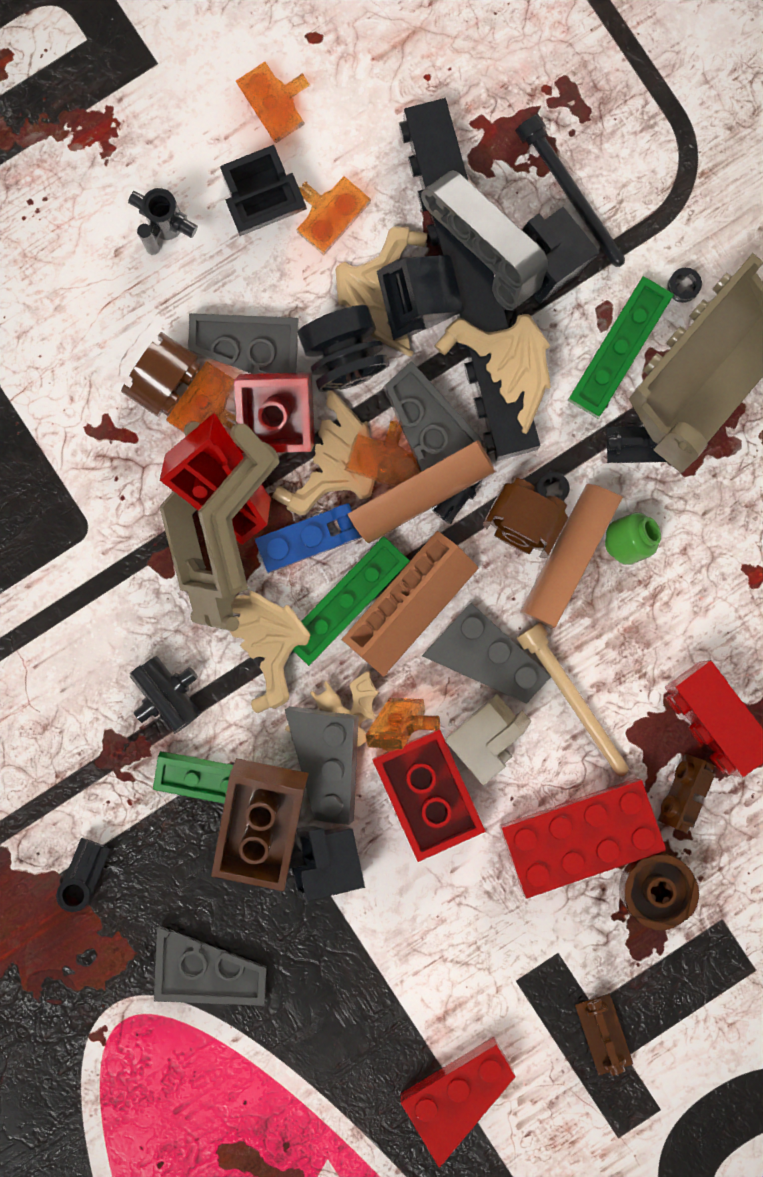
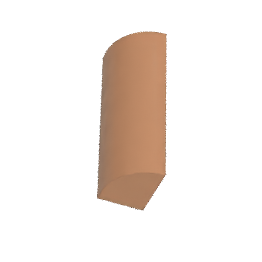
M477 440L347 515L362 538L367 543H371L497 471L480 441Z
M585 485L520 613L537 622H541L551 629L557 626L623 498L622 496L597 485Z
M436 531L341 640L384 677L479 567L459 546L439 531Z

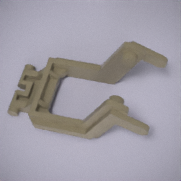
M188 422L184 427L185 436L199 426L200 423ZM235 424L231 429V438L246 456L198 511L212 571L205 570L192 518L196 508L174 491L159 507L180 590L188 592L192 607L190 615L192 622L228 631H235L239 626L238 619L233 616L231 604L237 593L248 590L231 520L279 464V457L273 447L262 442L246 424Z

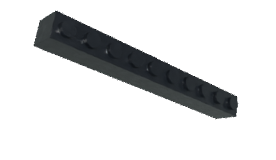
M446 98L404 108V121L398 122L403 143L410 142L413 155L408 156L412 177L419 176L422 190L417 191L422 212L428 211L421 198L422 191L444 174L454 170L468 180ZM429 212L432 224L426 225L431 246L438 245L440 255H451L464 312L457 314V318L465 319L486 332L508 329L504 309L498 303L492 291L495 278L494 272ZM457 343L460 350L466 348L469 362L464 363V369L468 383H475L479 397L473 398L478 419L485 418L488 432L483 433L487 453H494L496 461L537 451L541 445L534 419L527 434L522 433L523 428L517 420L519 412L523 409L524 392H521L515 403L507 404L500 394L501 380L493 383L491 374L486 370V364L489 363L491 354L480 357L469 346Z

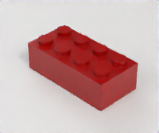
M638 778L499 825L522 894L526 899L666 851L643 781Z

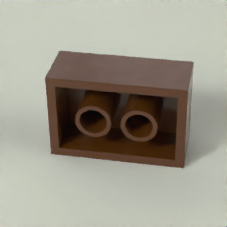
M236 758L229 775L212 877L279 891L285 890L309 773Z

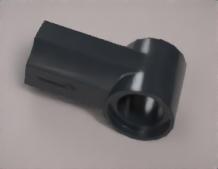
M81 837L63 883L60 884L56 893L57 903L63 910L77 912L84 910L91 904L95 888L111 848ZM73 884L80 886L84 891V900L79 905H72L66 897L68 888Z

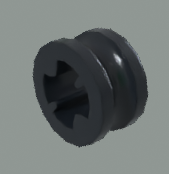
M684 267L676 270L670 277L667 285V290L674 294L672 299L680 303L692 301L701 290V276L692 268ZM679 278L683 281L689 278L692 281L690 288H694L693 292L685 290L683 293L677 290L679 283L675 282L676 279Z
M549 472L543 475L537 483L536 493L547 498V489L543 487L544 482L548 481L551 484L552 479L557 480L560 483L558 489L562 491L559 499L564 501L570 491L567 478L557 472Z

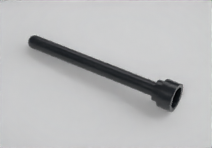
M539 114L527 119L515 129L516 134L522 143L527 142L529 147L534 146L612 265L615 267L623 266L625 263L623 253L545 138L548 135L545 131L547 126Z

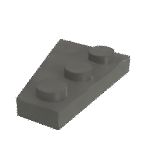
M189 313L188 350L251 374L297 373V331L299 318Z
M412 361L383 386L421 472L477 440L480 441L481 445L484 443L481 437Z
M472 603L467 606L422 655L424 658L525 704L551 678L545 670Z
M289 706L285 709V714L301 772L309 773L306 790L314 819L350 825L354 821L359 715Z
M157 927L154 1001L265 1006L267 966L165 927Z

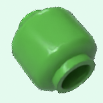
M631 513L609 524L606 531V550L612 557L624 565H631L647 559L657 552L661 540L660 528L651 517L643 513Z

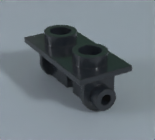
M644 426L606 427L607 463L667 462L654 451L658 444L651 439Z

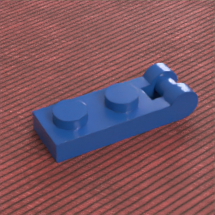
M350 503L255 538L267 573L362 538L347 515L352 511ZM337 521L341 533L331 537L327 524Z

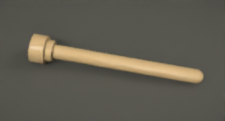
M541 622L530 627L516 637L524 650L528 649L531 654L535 653L614 772L618 776H625L629 771L628 765L548 647L549 640L546 637L548 632Z

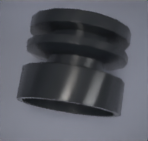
M368 305L351 306L331 312L307 323L297 331L306 356L323 355L324 357L310 367L313 375H322L316 380L319 392L343 390L357 386L389 367L387 355H376L383 350L382 342L363 341L376 331Z

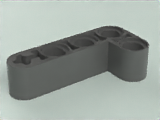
M451 170L422 191L421 198L423 204L430 214L496 274L492 291L502 307L507 310H514L540 290L548 268V260L544 251L460 173Z

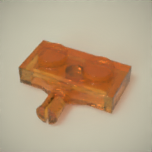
M263 62L235 81L275 144L305 125L295 108L293 99L295 95L310 87L303 73L284 85L282 81L274 76L267 63Z
M345 176L331 190L322 195L307 182H304L299 189L303 199L312 207L308 217L296 229L297 233L324 256L369 206L371 199Z
M206 361L166 421L184 433V427L188 422H199L201 424L211 414L215 413L223 425L232 429L235 424L227 419L236 423V416L225 408L228 397L234 390L235 379Z
M390 421L385 440H374L357 434L345 466L346 471L391 487H396L421 472L414 454L398 445L402 428L397 421Z
M389 698L365 734L367 747L382 748L385 751L403 749L412 733L418 730L438 731L440 728V717L438 715H424V699Z

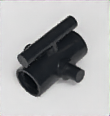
M154 188L148 191L145 196L134 190L130 195L128 204L139 209V214L146 217L149 225L141 224L137 228V233L149 254L156 255L160 251L158 238L171 240L178 237L180 233L190 238L194 237L198 225L187 220V215L180 212L173 194L168 190ZM168 212L166 215L158 217L161 213Z
M155 656L130 672V678L145 696L142 700L143 704L134 711L135 717L141 723L151 716L156 717L160 715L171 731L176 734L202 714L186 693L189 691V685L198 679L196 672L191 667H188L181 674L175 673L172 675L158 656Z

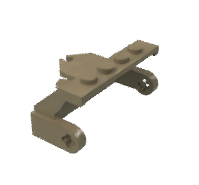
M754 253L750 255L733 276L727 272L712 289L717 294L710 303L704 299L689 315L694 322L687 330L680 326L666 342L671 349L664 357L657 353L642 370L648 376L629 397L630 403L651 439L658 444L654 451L680 473L699 457L707 447L709 440L763 377V281L756 273L763 265V261Z

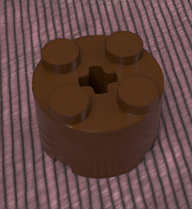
M163 332L157 335L158 341L161 342L159 346L152 341L129 374V377L133 379L131 381L133 383L132 386L129 388L124 384L121 389L124 395L157 417L161 413L166 416L171 414L180 400V395L177 394V391L181 385L185 384L189 387L200 371V364L197 363L198 356Z
M515 478L512 484H503L483 522V526L486 529L489 528L490 524L497 530L494 536L509 546L529 555L533 549L542 551L539 555L540 558H547L568 520V515L565 513L567 504L552 495H548L546 498L534 492L535 487L531 483L521 478Z
M661 852L629 863L620 878L619 893L624 908L633 918L648 928L654 930H670L689 919L698 905L699 886L694 874L684 862L667 853ZM659 882H661V885L666 888V893L659 894L656 899L655 895L651 893V889L658 886Z

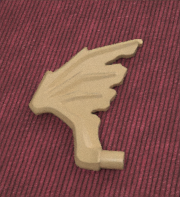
M394 226L388 231L385 243L378 257L357 267L342 262L335 268L339 305H345L346 307L368 305L376 326V331L371 336L393 349L412 357L413 351L410 350L408 338L393 340L390 326L387 324L389 321L377 270L400 259L407 245L425 247L428 233L411 231L409 227Z
M529 314L519 315L515 325L511 328L495 332L481 330L462 318L455 319L445 329L446 333L434 347L440 353L446 355L457 342L469 346L480 357L491 354L490 361L486 364V370L491 374L493 383L501 380L500 394L507 404L515 403L521 392H524L523 409L519 412L517 420L523 428L522 433L527 434L544 395L545 388H551L546 361V349L550 347L548 341Z
M334 390L327 392L326 405L336 413L341 427L337 426L330 419L321 420L318 435L322 439L323 445H315L316 454L313 457V462L321 468L322 473L317 471L311 473L307 483L295 493L278 485L272 495V498L286 505L287 510L298 515H306L316 502L328 492L348 490L354 492L359 499H366L372 495L380 460L374 458L368 424L366 421L362 423Z
M250 591V595L235 596L231 604L232 612L240 614V617H237L239 621L238 628L235 631H230V633L235 638L244 639L240 646L248 652L249 657L252 659L257 657L265 658L260 664V669L266 681V694L251 701L254 712L260 713L269 708L276 709L289 700V691L284 674L285 663L297 645L308 644L311 635L289 605L284 607L278 606L258 593Z

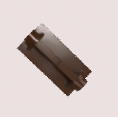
M684 754L682 762L675 770V779L668 796L664 798L661 804V812L657 821L688 834L690 827L694 828L703 804L692 799L695 793L706 798L716 775L713 773L715 765Z
M610 993L575 1004L598 1075L610 1072L611 1076L625 1072L624 1067L632 1065L633 1061Z

